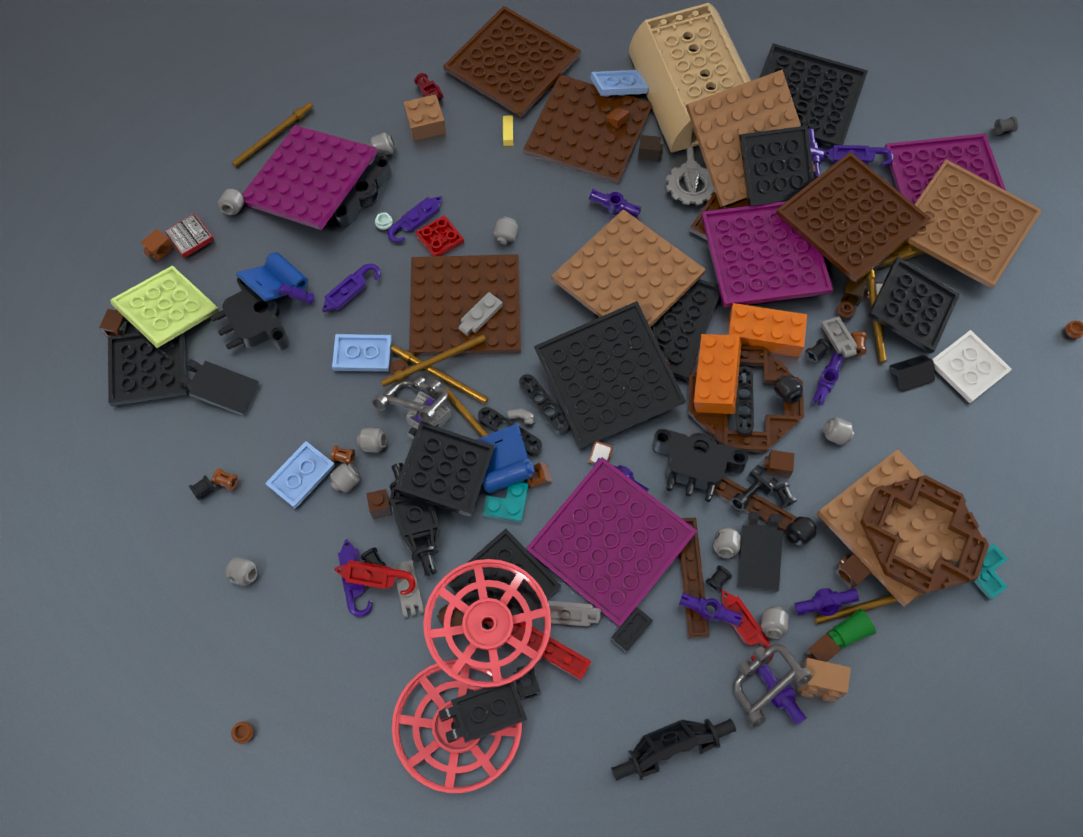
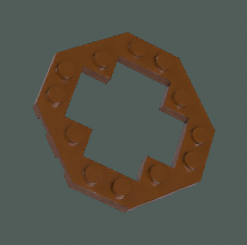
M741 345L740 365L763 366V383L776 384V380L780 376L792 375L788 368L778 359H774L764 346ZM697 371L688 378V414L719 444L742 449L745 452L766 453L804 418V398L802 392V397L793 404L783 403V415H765V432L753 431L749 437H741L736 431L728 430L727 414L696 412L694 395ZM796 376L795 378L803 387V381Z
M926 475L913 480L907 479L895 482L888 486H878L873 490L860 523L886 576L922 595L973 582L978 578L989 544L985 537L982 538L978 530L979 525L973 513L968 511L965 505L966 500L962 493ZM919 495L953 512L948 529L966 538L956 567L939 558L935 561L930 574L895 555L901 538L882 529L893 501L911 509Z

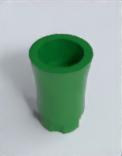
M859 608L850 617L828 631L827 635L841 649L861 639L875 635L876 629L869 616Z

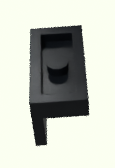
M925 355L889 365L890 372L898 376L899 389L901 391L935 381L934 362Z

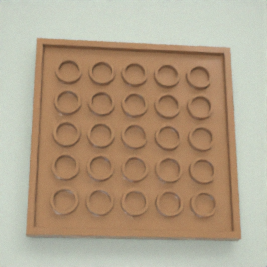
M783 70L686 105L720 207L747 197L739 135L801 126Z
M945 160L915 203L931 219L906 242L992 289L1042 210L964 168Z
M623 209L551 276V280L599 317L638 301L651 327L705 274L706 269Z
M897 449L820 509L817 515L904 607L919 592L884 574L860 523L871 494L876 487L888 486L895 482L907 479L913 480L924 476ZM919 495L911 509L893 501L882 529L901 538L895 552L896 556L930 574L935 561L939 558L953 565L960 558L966 541L965 537L948 529L953 512Z

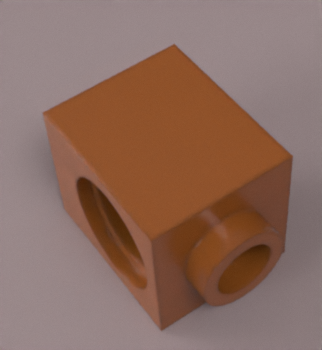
M155 229L140 242L144 247L142 250L148 258L153 257L157 262L174 249L169 238L158 229Z

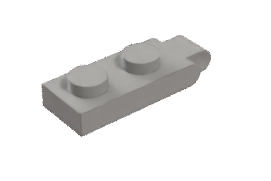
M488 292L461 319L458 329L467 336L472 331L476 333L503 306V302Z
M839 316L822 321V328L838 354L842 353L845 358L857 354V344Z
M548 601L552 624L590 626L591 623L600 622L601 610L593 608L591 604Z

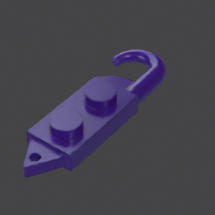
M834 145L833 148L824 151V157L833 161V164L849 152H852L865 164L871 163L876 154L888 156V160L881 163L882 166L890 164L894 158L891 150L884 147Z
M442 196L427 197L409 210L388 229V238L395 243L404 241L405 237L395 238L394 233L400 228L405 231H415L440 211L439 207L442 202Z
M371 263L365 264L354 274H350L324 296L325 302L322 312L339 311L364 289L366 281L363 275L367 271H376L375 280L380 277L379 267Z
M345 539L342 549L338 553L340 565L348 563L349 560L361 562L358 548L355 549ZM342 577L349 612L356 617L367 615L372 608V601H368L366 609L362 611L357 610L355 605V598L360 597L365 592V585L345 582V579Z

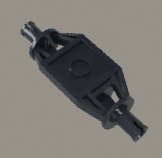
M396 463L391 467L396 481L389 486L391 490L390 507L400 539L411 553L412 560L421 561L425 576H430L429 573L434 575L437 573V569L432 557L439 552L437 543L440 531V524L434 506L394 492L404 465L399 463L398 467Z
M731 718L717 725H713L709 719H705L704 723L682 719L643 735L633 752L632 750L628 751L629 761L611 767L613 776L618 781L634 774L641 781L643 777L660 771L658 765L660 760H668L673 755L682 751H689L693 747L699 754L714 747L718 749L720 748L719 738L736 732L735 724Z

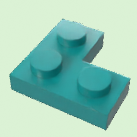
M518 482L508 486L506 499L486 496L483 517L522 523L529 487L528 483Z
M995 544L988 548L979 576L974 581L989 600H992L1008 588L994 571L1008 560Z

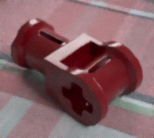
M419 73L415 77L414 83L420 87L422 97L436 94L437 99H443L440 87L433 80L429 81L426 73Z

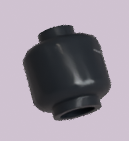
M782 375L777 378L774 391L783 403L793 404L802 397L803 387L795 376Z
M797 517L786 527L788 541L793 545L805 546L816 537V524L809 517Z

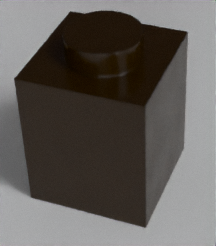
M641 135L638 160L658 161L659 155L663 154L664 144H660L661 137Z
M847 277L843 287L841 302L848 301L853 305L859 306L864 296L867 278H861L857 283H854Z

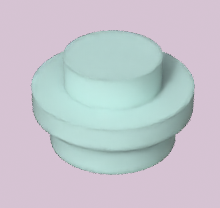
M380 213L375 219L376 227L381 230L389 229L393 224L392 217L387 213Z

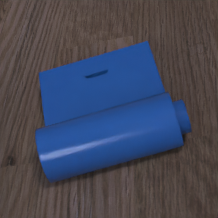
M278 252L270 253L266 258L264 266L236 273V276L264 301L285 296L279 293V287L282 283L290 285V288L293 286L301 290L308 284V278Z
M517 423L476 439L495 446L482 483L487 493H492L533 476L534 466L528 459Z

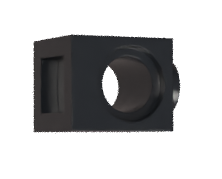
M527 665L518 667V668L516 669L517 671H516V672H513V675L516 674V673H518L520 670H522V669H523L525 666H527ZM534 667L523 677L515 681L521 701L541 695ZM530 677L532 684L530 686H523L520 683L521 679Z

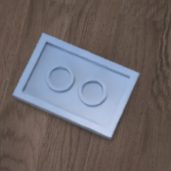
M638 70L591 72L590 78L601 96L648 93L649 87Z
M335 334L332 361L333 371L389 372L391 335Z
M305 441L265 484L296 509L332 471L335 464Z

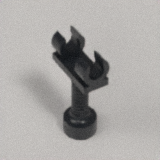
M758 464L747 476V479L753 484L743 494L737 493L731 499V503L734 508L742 511L748 506V499L758 489L768 495L777 486L779 481L774 477L769 482L765 481L760 476L764 469Z

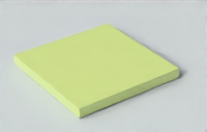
M173 265L110 300L111 304L156 348L219 312L218 307Z

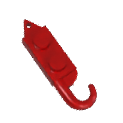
M349 560L348 563L334 569L345 579V582L382 589L390 588L396 578L405 579L409 582V588L400 591L401 595L410 594L416 586L414 576L411 573L387 566Z
M722 590L721 600L725 609L743 614L739 627L731 624L742 641L750 646L760 643L765 649L771 645L740 597H735Z

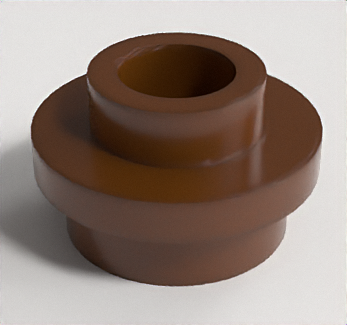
M843 301L838 304L837 313L840 318L848 319L855 314L856 308L851 302Z

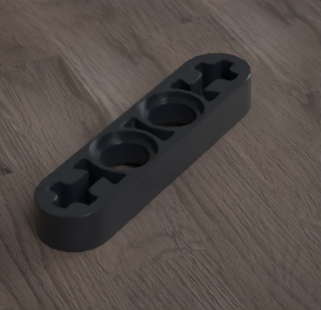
M747 366L739 367L736 395V432L741 437H749L754 429L753 371ZM742 373H746V383H742ZM747 389L750 394L744 397L739 394V391ZM747 406L750 412L743 414L739 411V408ZM746 419H747V421H746V426H747L748 428H747V430L745 431V430H743V427H742V426H743V420H746Z
M525 374L520 377V390L551 429L558 435L566 434L570 429V425L565 414L534 376ZM524 382H531V388L528 385L524 386ZM535 394H542L544 399L542 401H535L533 397ZM551 407L555 410V413L547 415L544 412L545 409ZM557 417H558L559 423H560V424H564V428H562V427L557 428V427H558V422L555 420Z
M484 407L478 412L480 424L492 432L499 431L497 429L499 423H506L508 427L515 424L490 407ZM488 414H490L491 419L486 418L484 420L483 415L487 416ZM519 426L527 455L532 457L538 456L542 451L541 440ZM537 444V449L533 448L530 450V445Z

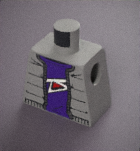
M420 391L414 402L431 406L436 400ZM442 405L435 412L436 417L430 425L441 428L451 418L450 409ZM410 409L406 418L408 424L412 427L407 432V435L414 439L421 421L418 416L420 411Z

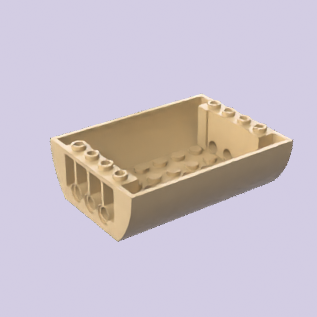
M710 3L647 19L639 26L630 43L629 55L635 69L639 71L649 87L646 95L652 104L653 112L671 153L699 145L686 108L687 104L751 81L718 11ZM706 74L708 77H702L701 75ZM707 87H712V88H715V89H714V90H708Z

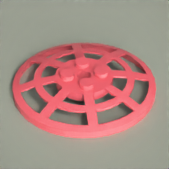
M475 560L453 569L435 586L425 608L423 620L424 636L433 659L450 677L473 687H500L523 677L542 657L550 637V608L542 588L525 570L502 560ZM482 568H501L511 571L516 576L510 585L500 581L484 580ZM474 570L475 583L464 587L455 596L445 589L459 575ZM523 579L536 592L542 605L541 609L530 611L526 600L517 591ZM486 587H495L506 592L499 601L488 598ZM478 589L480 600H477L470 606L461 601L462 597ZM440 595L449 602L444 617V628L431 630L432 611ZM513 596L520 603L524 613L511 614L507 604ZM456 607L464 613L462 625L450 627L451 616ZM544 617V636L538 651H535L527 646L532 631V620ZM485 619H492L494 621V626L489 630L482 627V622ZM526 621L524 637L522 641H519L511 635L513 624ZM465 634L470 642L463 653L455 645L452 638L453 635ZM432 638H446L450 649L459 658L452 668L447 666L441 659ZM505 643L516 648L508 657L502 660L498 659L497 648ZM477 648L488 650L490 662H479L472 660L470 657ZM521 653L532 659L518 673L502 679L500 667L512 662ZM465 664L481 669H491L493 681H475L458 673Z
M458 659L447 660L444 662L447 666L452 668V666ZM436 663L418 673L402 691L392 718L393 744L404 768L424 786L444 793L461 794L472 792L487 786L508 768L520 744L522 723L517 724L516 728L509 727L490 734L495 735V739L485 755L477 745L481 738L465 743L462 737L448 743L445 734L452 730L454 720L451 718L441 722L439 711L452 707L451 701L445 703L439 693L448 689L459 688L458 697L467 694V689L477 691L483 688L473 687L459 681L446 682L434 688L427 677L442 670ZM465 664L461 669L460 675L469 678L470 669L478 670L493 678L491 669L476 668ZM420 683L428 694L418 705L414 717L401 715L407 698ZM430 700H433L439 708L433 719L421 718L425 707ZM400 724L413 726V737L419 752L410 759H407L401 745ZM420 727L432 728V734L435 739L425 748L420 738ZM502 736L514 737L513 745L507 758L496 770L489 759L497 750ZM441 747L445 751L450 752L449 763L444 765L433 759L430 755ZM471 751L477 759L472 764L457 767L458 756L461 753ZM425 759L434 768L447 772L445 786L426 779L415 770L414 766ZM482 766L489 775L486 779L473 785L454 787L456 773L470 772Z

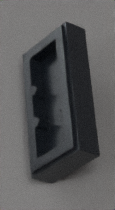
M637 607L614 633L611 640L627 653L651 625L653 620Z

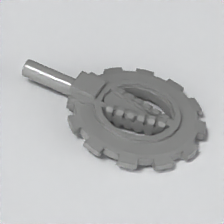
M694 147L687 148L686 163L681 164L679 168L675 167L671 170V175H667L666 181L669 182L666 188L668 192L672 193L671 196L675 200L679 199L683 201V204L695 203L696 205H701L704 201H709L715 190L708 169L702 168L700 164H697V161H694ZM683 177L687 191L683 190L679 184ZM700 178L704 183V188L696 192L698 179Z

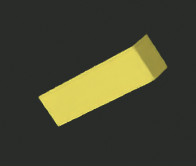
M513 115L503 116V146H514Z

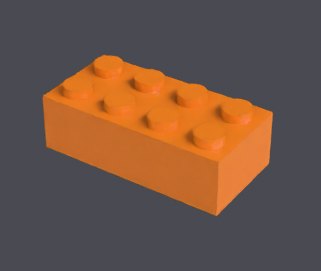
M733 303L729 314L727 335H740L741 345L764 346L769 353L800 357L805 343L807 314Z
M701 334L694 395L696 412L735 414L741 355L740 335Z

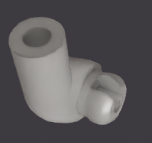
M520 408L507 411L509 420L522 418L526 425L534 423V414L528 410Z

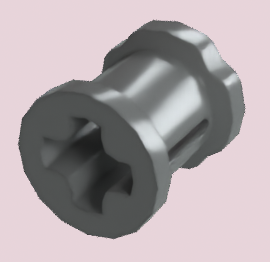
M1013 116L1006 120L997 119L994 123L996 134L999 135L1006 131L1016 132L1018 129L1017 118Z

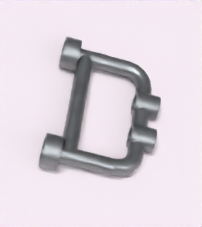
M417 376L414 380L405 379L401 382H395L383 395H376L372 399V405L379 411H383L389 403L420 411L418 413L420 420L430 424L436 417L435 412L447 400L448 391L437 380H433L428 384L422 376ZM404 386H409L417 392L420 390L427 391L432 396L440 394L439 398L431 406L393 397Z
M772 644L766 649L764 647L757 648L753 652L756 659L751 663L744 661L738 666L741 673L734 680L733 691L749 715L747 721L752 728H757L766 721V717L761 709L793 680L798 686H803L813 677L807 668L800 667L789 650L781 644ZM774 653H780L791 670L752 705L742 691V683L746 679L753 677L761 665L768 663Z

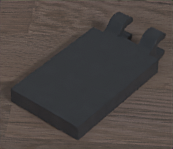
M189 359L186 366L195 375L192 380L181 375L178 380L179 386L189 389V396L244 416L259 385V381L208 361L201 365L197 361Z
M750 512L748 515V526L743 525L741 528L737 587L778 592L783 530H777L779 515L770 514L768 525L757 524L759 512Z
M514 682L500 687L483 688L452 699V707L439 711L441 722L453 718L456 729L445 734L448 743L462 737L464 742L468 743L527 721Z

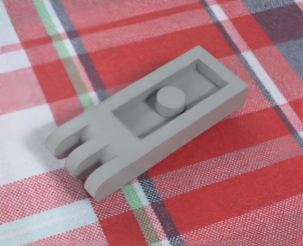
M413 560L394 564L393 569L411 573L416 583L414 590L410 594L401 595L400 591L409 588V582L405 579L396 578L404 618L408 617L407 609H411L412 616H415V607H419L420 614H423L424 608Z

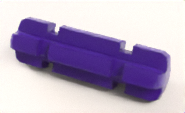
M282 283L279 287V293L286 296L288 294V297L300 301L304 300L303 302L311 304L314 300V294L310 292L305 293L304 290L293 286L290 288V285Z

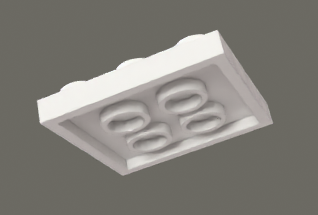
M971 330L932 359L934 369L970 404L1012 370Z

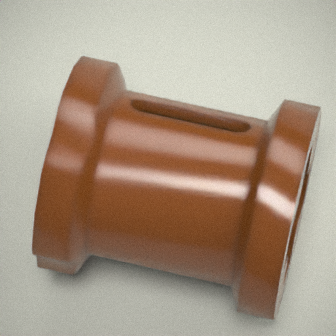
M864 332L851 333L857 344V354L855 356L866 354L865 340H867V334Z
M338 445L333 447L331 452L332 462L339 461L348 465L354 461L355 449H342Z
M219 468L214 472L211 483L213 485L219 484L232 491L237 485L238 475H231Z

